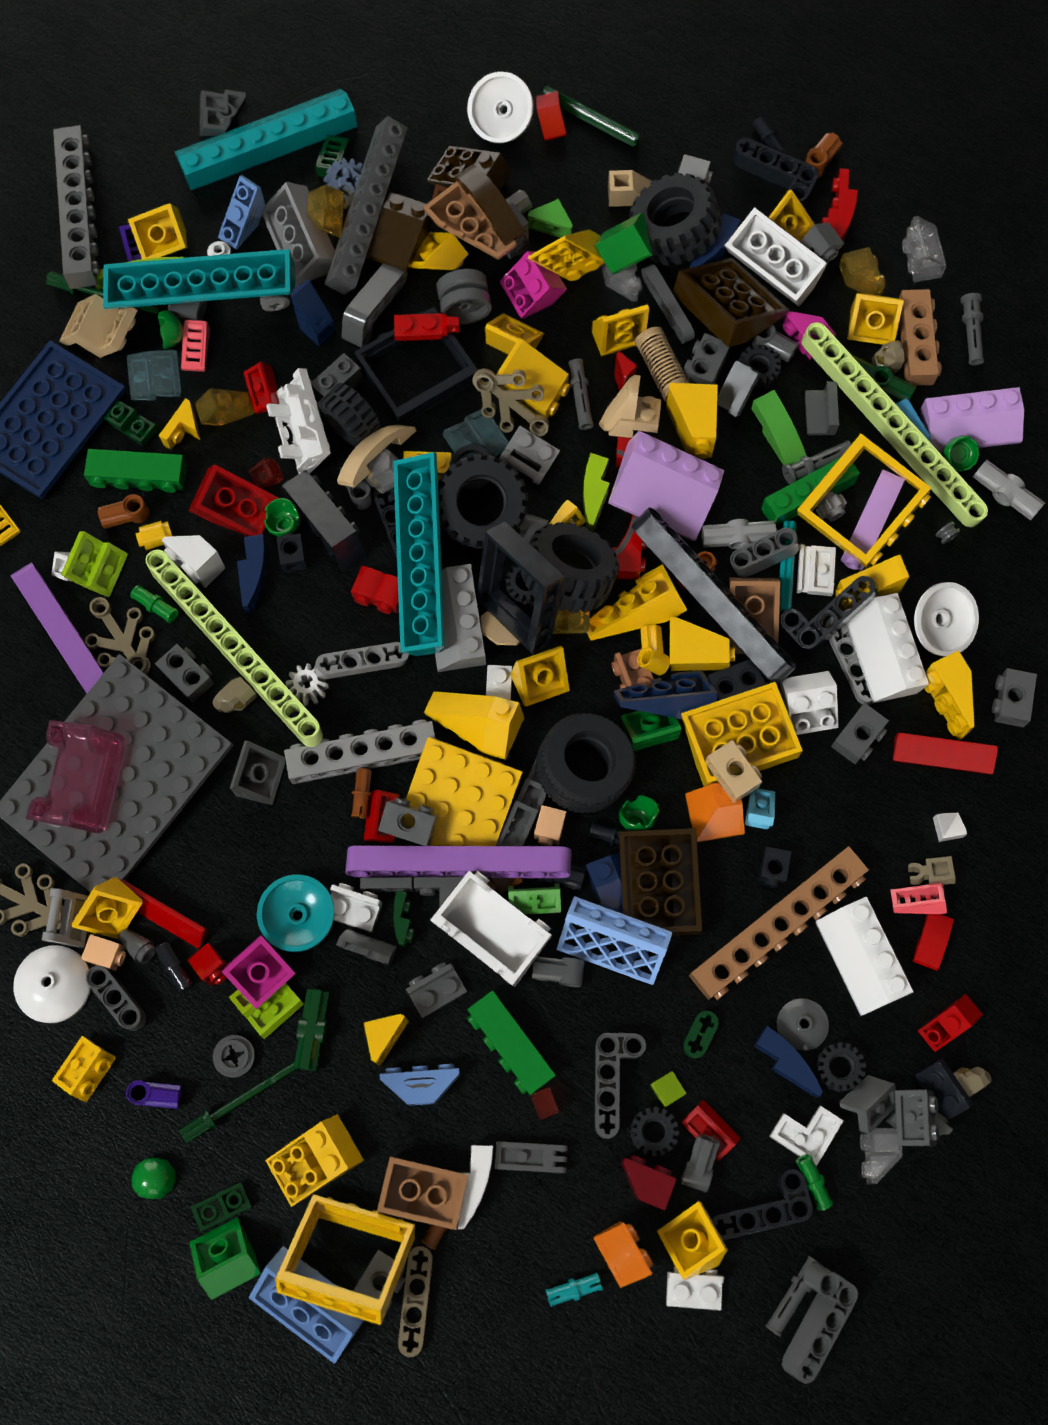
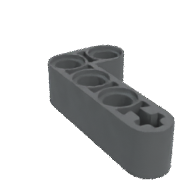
M386 264L381 265L347 306L342 321V339L362 348L363 344L369 343L372 336L373 323L404 286L408 275L407 271Z
M605 1033L599 1036L596 1041L595 1131L601 1138H612L619 1131L620 1059H637L644 1053L646 1043L639 1034ZM610 1039L613 1041L614 1051L611 1053L603 1052L600 1048L602 1040ZM632 1039L637 1040L641 1046L640 1051L635 1054L630 1053L626 1047L627 1041ZM605 1065L611 1066L614 1069V1077L610 1080L603 1079L600 1075L601 1067ZM610 1092L614 1096V1104L611 1107H605L600 1103V1095L602 1093ZM599 1110L604 1112L615 1111V1116L609 1115V1123L614 1124V1129H611L609 1134H605L604 1129H600V1124H603L605 1121V1114L600 1116Z
M817 1263L810 1264L805 1269L803 1277L805 1284L816 1291L817 1295L782 1359L783 1369L805 1384L812 1382L818 1375L858 1298L857 1288L853 1284Z

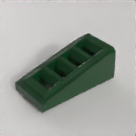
M327 135L315 167L317 176L326 177V171L332 166L326 164V162H340L342 158H345L349 145L348 138ZM331 143L341 144V146L331 145ZM329 149L338 150L339 153H338V152L329 151Z

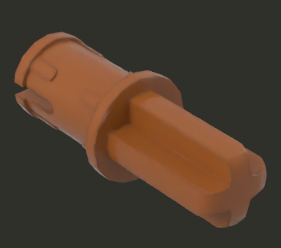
M357 769L355 791H352L354 801L351 817L367 818L369 797L372 796V793L369 792L371 781L370 769Z

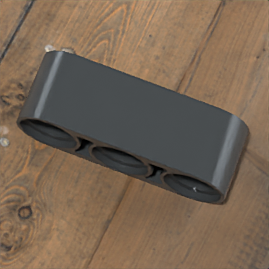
M783 528L734 551L730 561L736 575L743 578L749 577L797 554L800 545L796 532L791 528ZM785 540H793L790 545H782ZM763 550H770L768 555H760ZM742 560L748 561L745 566H737Z
M100 965L90 968L86 975L88 985L119 1025L132 1031L140 1030L146 1023V1014L111 970ZM105 972L106 979L104 983L97 985V975ZM120 992L121 1001L113 1005L111 1002L112 995ZM135 1011L137 1020L134 1024L129 1025L127 1023V1016Z

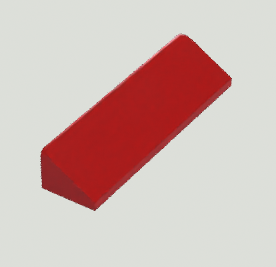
M898 733L894 740L893 761L993 774L998 746Z
M119 879L142 899L143 903L137 913L196 948H201L210 934L207 929L128 882Z

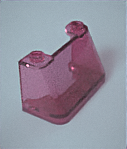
M50 720L46 739L51 747L59 749L47 798H34L29 804L26 819L86 832L101 833L105 830L109 821L126 749L125 739L118 733L92 725Z

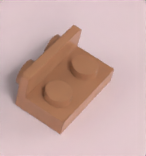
M642 649L621 655L620 652L615 654L614 662L611 664L615 676H620L622 684L620 689L635 684H643L645 686L652 684L653 676L651 672L641 668L637 663L638 654Z

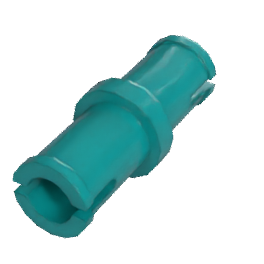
M594 1273L575 1281L572 1278L566 1284L545 1289L550 1307L571 1299L577 1301L580 1300V1296L602 1290L598 1274Z

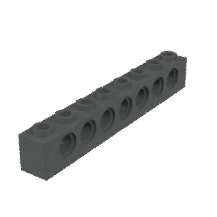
M389 116L375 128L325 281L326 286L344 295L357 285L406 134L407 127Z
M80 125L53 129L63 275L70 289L98 285L97 275H100V267L95 258L99 256L97 243L94 242V238H97V230L95 224H93L96 214L93 205H91V202L94 201V193L92 187H90V184L93 183L91 170L88 169V166H92L90 154L87 152V149L90 148L89 137L87 134H83Z

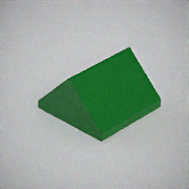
M642 212L603 232L595 243L596 249L611 274L615 275L652 256L645 216Z
M635 711L620 716L627 737H629L634 751L679 739L681 726L676 718L643 711Z

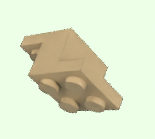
M94 294L77 303L59 342L67 347L77 343L100 358L115 351H120L127 341L125 338L127 331H130L136 322L134 316L137 310L133 307L104 309L103 298Z

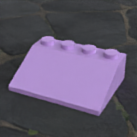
M638 431L628 441L608 503L637 517H640L648 507H651L667 521L679 536L694 542L717 495L724 470Z

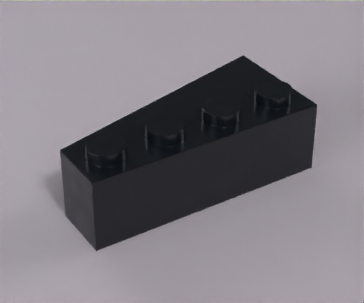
M304 470L282 485L288 499L293 502L300 515L308 522L318 539H321L332 557H336L343 573L367 558L358 536L361 533L359 528L353 521L348 522V516L341 506L336 507L334 505L335 500L328 490L324 492L321 489L323 485L316 475L312 477L307 470Z

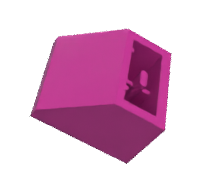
M527 251L500 280V284L521 318L528 317L552 305L567 290L558 274L529 260L528 256L535 253L533 251Z

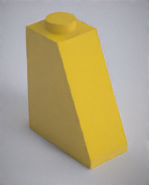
M901 555L894 556L840 580L836 588L837 590H835V595L837 597L860 576H868L878 584L879 591L876 597L900 593L909 578ZM862 584L863 591L869 593V585ZM853 592L851 594L854 597H856L858 601H861V598H859L856 593ZM846 599L842 602L845 610L853 606L851 599Z
M670 617L671 671L723 670L731 667V662H735V647H730L729 638L677 617Z

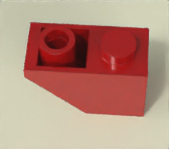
M207 943L188 959L198 976L209 985L213 986L215 983L219 985L227 979L222 970L228 964L211 944Z
M965 994L919 1029L918 1032L933 1051L936 1052L972 1027L983 1014Z

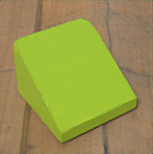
M673 1071L650 1085L664 1108L686 1094Z

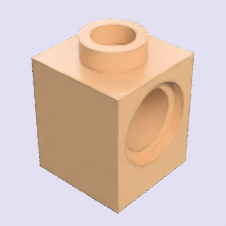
M541 806L534 832V839L538 840L539 844L543 846L559 845L566 811Z
M90 934L81 959L88 963L116 971L118 966L120 967L124 962L126 952H124L125 947L119 943Z

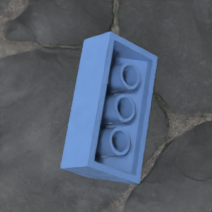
M283 1246L265 1267L249 1299L335 1364L364 1320L277 1293L275 1278L288 1252V1249ZM300 1259L295 1274L334 1285L319 1274L317 1270L311 1268Z

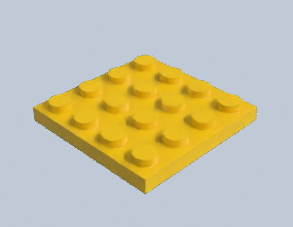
M428 737L406 800L410 801V806L419 808V805L431 807L434 809L433 813L439 815L431 846H496L523 771ZM406 814L404 822L407 826L413 827L415 825V818L411 814Z

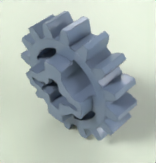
M342 158L340 162L335 161L326 171L327 175L324 181L328 184L324 189L331 191L329 199L335 197L337 199L335 204L343 203L344 209L351 205L362 171L361 162L355 165L354 159L347 163L346 159Z

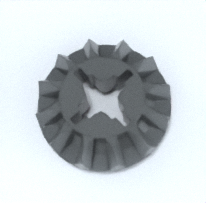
M230 1035L218 1042L213 1052L215 1068L222 1075L230 1078L241 1077L251 1069L255 1061L253 1046L249 1040L239 1035ZM230 1046L237 1053L244 1052V1054L238 1057V1067L232 1060L224 1061L231 1055Z

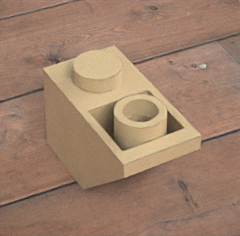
M633 170L609 171V206H633V202L637 196H640L641 190L644 187L648 188L652 181Z

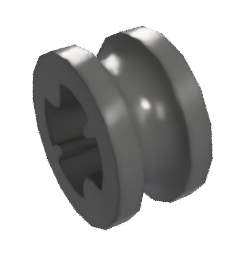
M954 522L948 523L936 533L937 538H942L941 543L943 545L954 539L961 532L959 529L954 528Z

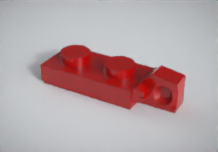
M441 313L394 315L396 341L442 339L443 336H448V333L460 332L459 317H447V314Z

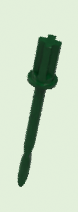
M52 271L47 275L46 283L48 285L70 291L72 295H76L79 290L92 295L97 294L103 298L102 290L89 286L70 289L64 275ZM154 306L135 307L150 313L159 314L158 308Z
M295 1061L212 1114L207 1109L204 1110L205 1113L179 1129L183 1139L188 1143L211 1127L215 1129L217 1127L215 1120L297 1069L294 1068Z

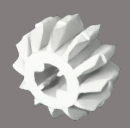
M306 664L305 670H302L301 666L297 665L298 673H289L292 680L286 681V685L300 702L303 700L304 706L309 705V700L317 704V696L325 698L326 695L323 690L328 689L329 685L324 682L326 679L316 675L315 670H312L310 664ZM309 681L310 687L305 688L304 683Z

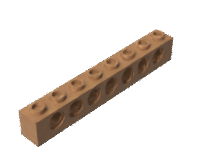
M848 846L695 969L689 977L708 1000L713 996L718 1000L729 991L726 987L734 980L738 984L749 975L746 970L754 964L756 967H759L768 959L766 954L774 948L776 952L788 943L785 939L791 933L797 936L808 927L805 923L812 916L817 920L828 911L825 908L828 903L833 901L836 904L847 895L844 890L851 885L855 889L864 882L866 878L863 875L869 869ZM839 872L843 874L845 882L843 884L837 883L833 878V873ZM814 888L823 889L826 894L825 899L816 898ZM796 903H801L805 906V915H799L795 912L794 905ZM776 919L784 920L787 924L786 931L777 930L774 921ZM756 935L766 937V947H759L755 943ZM741 950L747 954L748 960L746 963H740L735 959L736 951ZM716 967H725L728 971V977L726 979H719L715 975Z

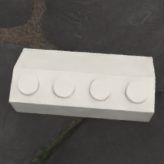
M755 207L725 244L729 253L798 306L802 304L814 289L827 265L824 260Z
M898 593L875 597L847 622L873 703L917 694L929 685Z
M867 897L846 905L815 921L860 1016L913 993Z

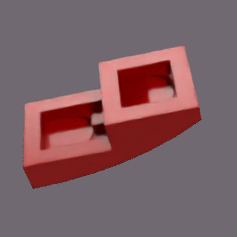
M941 914L926 915L913 962L938 971L954 919Z

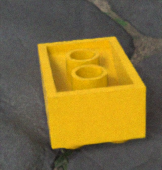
M648 304L631 310L624 309L618 314L611 316H601L593 321L592 333L601 356L636 346L635 339L641 332L647 329Z

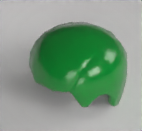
M167 310L160 311L158 320L161 326L162 346L164 349H168L180 343L183 338V327L180 319L174 313Z
M966 435L953 437L946 443L943 450V457L957 472L971 469L977 463L980 455L978 442Z
M286 498L274 499L265 507L266 519L264 523L273 536L282 537L284 534L294 533L300 526V512L291 500Z
M639 795L633 802L627 800L619 812L620 823L628 831L651 830L658 821L659 806L652 798L644 795Z
M159 1158L144 1159L136 1165L131 1176L133 1190L138 1193V1196L147 1199H161L172 1191L176 1181L174 1168L167 1160Z

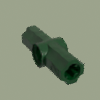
M853 355V358L891 399L897 402L905 399L910 401L917 386L893 375L886 366L876 367ZM845 369L844 374L851 375L850 372ZM879 378V379L883 380L884 382H883V383L878 382L876 379Z
M307 989L303 1017H300L297 1028L298 1046L294 1068L317 1071L321 1044L325 1041L327 1031L326 1014L330 996L329 992Z

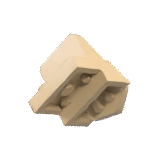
M634 375L629 378L608 406L599 422V426L604 431H609L611 436L632 438L633 430L658 432L661 399H655L651 396H638L640 375Z

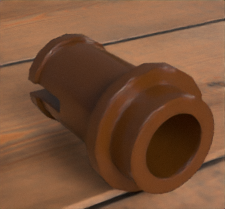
M431 1224L421 1242L429 1248L436 1250L446 1229L449 1228Z

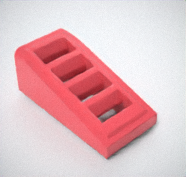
M185 320L181 361V369L184 371L205 372L210 328L206 321ZM191 340H201V342H191ZM190 349L200 350V352H189V351H190ZM197 358L200 359V362L188 361V359Z
M942 883L891 889L894 913H947ZM900 898H905L906 903L900 904ZM910 898H915L916 902H911Z

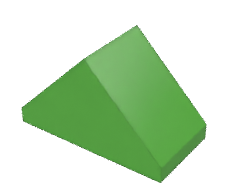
M559 199L529 211L528 223L530 229L560 238L572 234L573 225Z

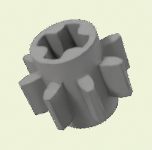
M828 492L817 506L816 512L821 519L826 517V519L832 522L845 514L843 508H845L847 502L842 494L837 496L833 492Z

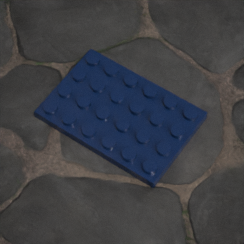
M49 341L0 403V473L38 498L43 499L103 422L105 415L127 391L125 386L54 342Z

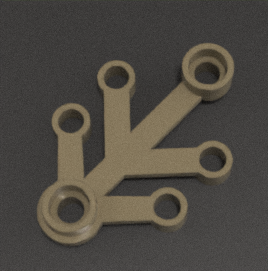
M480 369L475 372L473 384L481 392L483 403L481 413L484 417L492 418L496 412V405L492 402L491 398L492 392L499 398L501 415L499 427L503 432H511L514 427V419L510 415V407L530 423V431L534 435L543 436L548 432L549 420L543 415L534 414L518 401L524 399L542 400L544 388L541 385L536 384L531 389L504 390L499 386L504 384H513L518 387L524 385L526 380L524 371L515 370L512 374L495 375L489 369ZM515 376H521L522 380H516ZM485 377L489 379V381L484 382L481 378ZM533 391H539L541 394L535 395ZM489 407V408H491L493 411H492V412H487V411L485 410V408ZM509 422L511 426H505L503 423ZM536 422H542L544 424L538 425Z
M102 597L93 599L90 603V611L96 618L103 620L115 640L98 637V635L92 633L86 636L85 644L91 650H96L100 647L122 651L127 660L134 666L143 664L141 671L147 675L150 672L151 663L146 656L149 644L154 641L156 636L153 629L146 626L140 630L139 636L141 640L137 653L131 647L137 624L143 619L142 612L135 607L128 610V620L123 634L110 614L111 605ZM100 607H106L104 612L98 613ZM133 613H139L136 619L131 618ZM145 632H151L150 637H143ZM96 638L97 642L94 645H90V640ZM101 653L97 658V662L101 668L107 669L116 657H111L108 653ZM104 658H109L107 664H102Z
M20 864L15 869L16 876L21 879L25 895L3 885L0 878V895L19 904L3 911L0 910L2 914L0 925H3L7 920L31 912L41 915L28 922L17 920L12 924V933L20 937L25 936L29 931L47 926L52 898L49 897L50 889L55 884L54 879L49 875H41L38 878L37 885L40 889L44 890L47 906L39 903L32 880L33 870L27 864ZM23 868L28 869V872L25 876H21L20 874ZM45 879L50 880L47 887L42 886V882ZM62 905L60 909L57 930L61 927L64 906ZM23 924V931L18 933L16 931L17 926Z

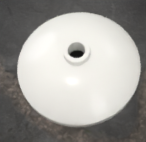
M495 72L483 77L474 86L469 96L467 108L469 121L475 132L490 142L506 143L518 138L528 127L533 115V98L529 88L519 77L507 72ZM507 106V113L502 114V108Z
M943 582L933 585L922 595L915 610L914 625L920 643L929 652L939 656H948L958 650L962 652L970 645L976 635L979 624L978 607L974 597L965 587L953 582Z
M58 945L45 946L29 954L20 964L14 978V996L20 1009L30 1018L43 1023L62 1022L77 1014L85 1005L91 991L86 981V975L89 971L86 961L82 960V956L74 950ZM50 977L51 984L45 987L44 981Z

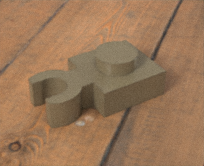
M951 856L926 859V866H922L919 863L908 865V872L919 873L917 876H910V884L917 885L922 883L923 880H928L929 884H955V873Z

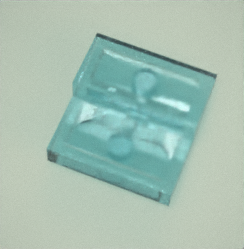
M176 350L149 351L127 356L131 400H155L156 396L180 397L181 385Z
M481 410L467 415L464 422L449 427L443 432L444 438L454 453L460 447L467 444H477L486 448L492 456L496 457L504 451L509 443L494 420L484 417ZM469 453V454H467V455H464L462 458H464V457H467V458H468V457H472L473 455H476V454H471V453Z

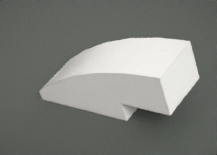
M471 1146V1173H462L469 1176L458 1220V1229H464L482 1200L491 1171L493 1146Z

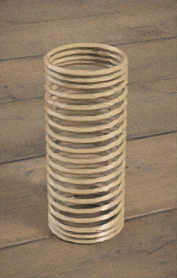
M651 327L641 332L635 339V343L642 354L645 364L649 368L652 378L656 382L663 400L667 401L669 383H689L684 371H682L673 350H671L672 347L668 343L666 336H664L662 328ZM658 334L657 336H655V337L651 338L650 340H648L647 342L643 343L645 340H647V339L650 338L651 336H654V335Z

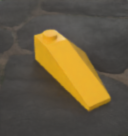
M663 564L642 575L635 581L637 585L628 593L624 590L618 595L620 599L612 606L607 605L584 623L590 640L640 629L645 625L664 623L669 621L670 617H678L681 613L687 611Z
M433 692L424 711L425 715L446 729L455 732L459 738L474 745L481 753L505 760L524 720L519 702L496 696Z

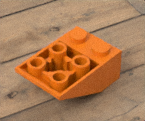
M619 1221L593 1236L620 1288L652 1274L649 1268L653 1266V1263L644 1249H638L635 1242L639 1238L629 1223L625 1225L624 1222Z

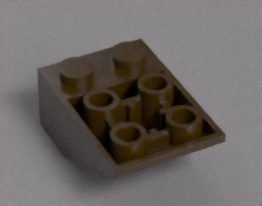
M449 146L427 181L434 186L437 184L449 188L457 182L454 178L455 174L474 164L488 176L500 191L510 176L511 170L501 153Z

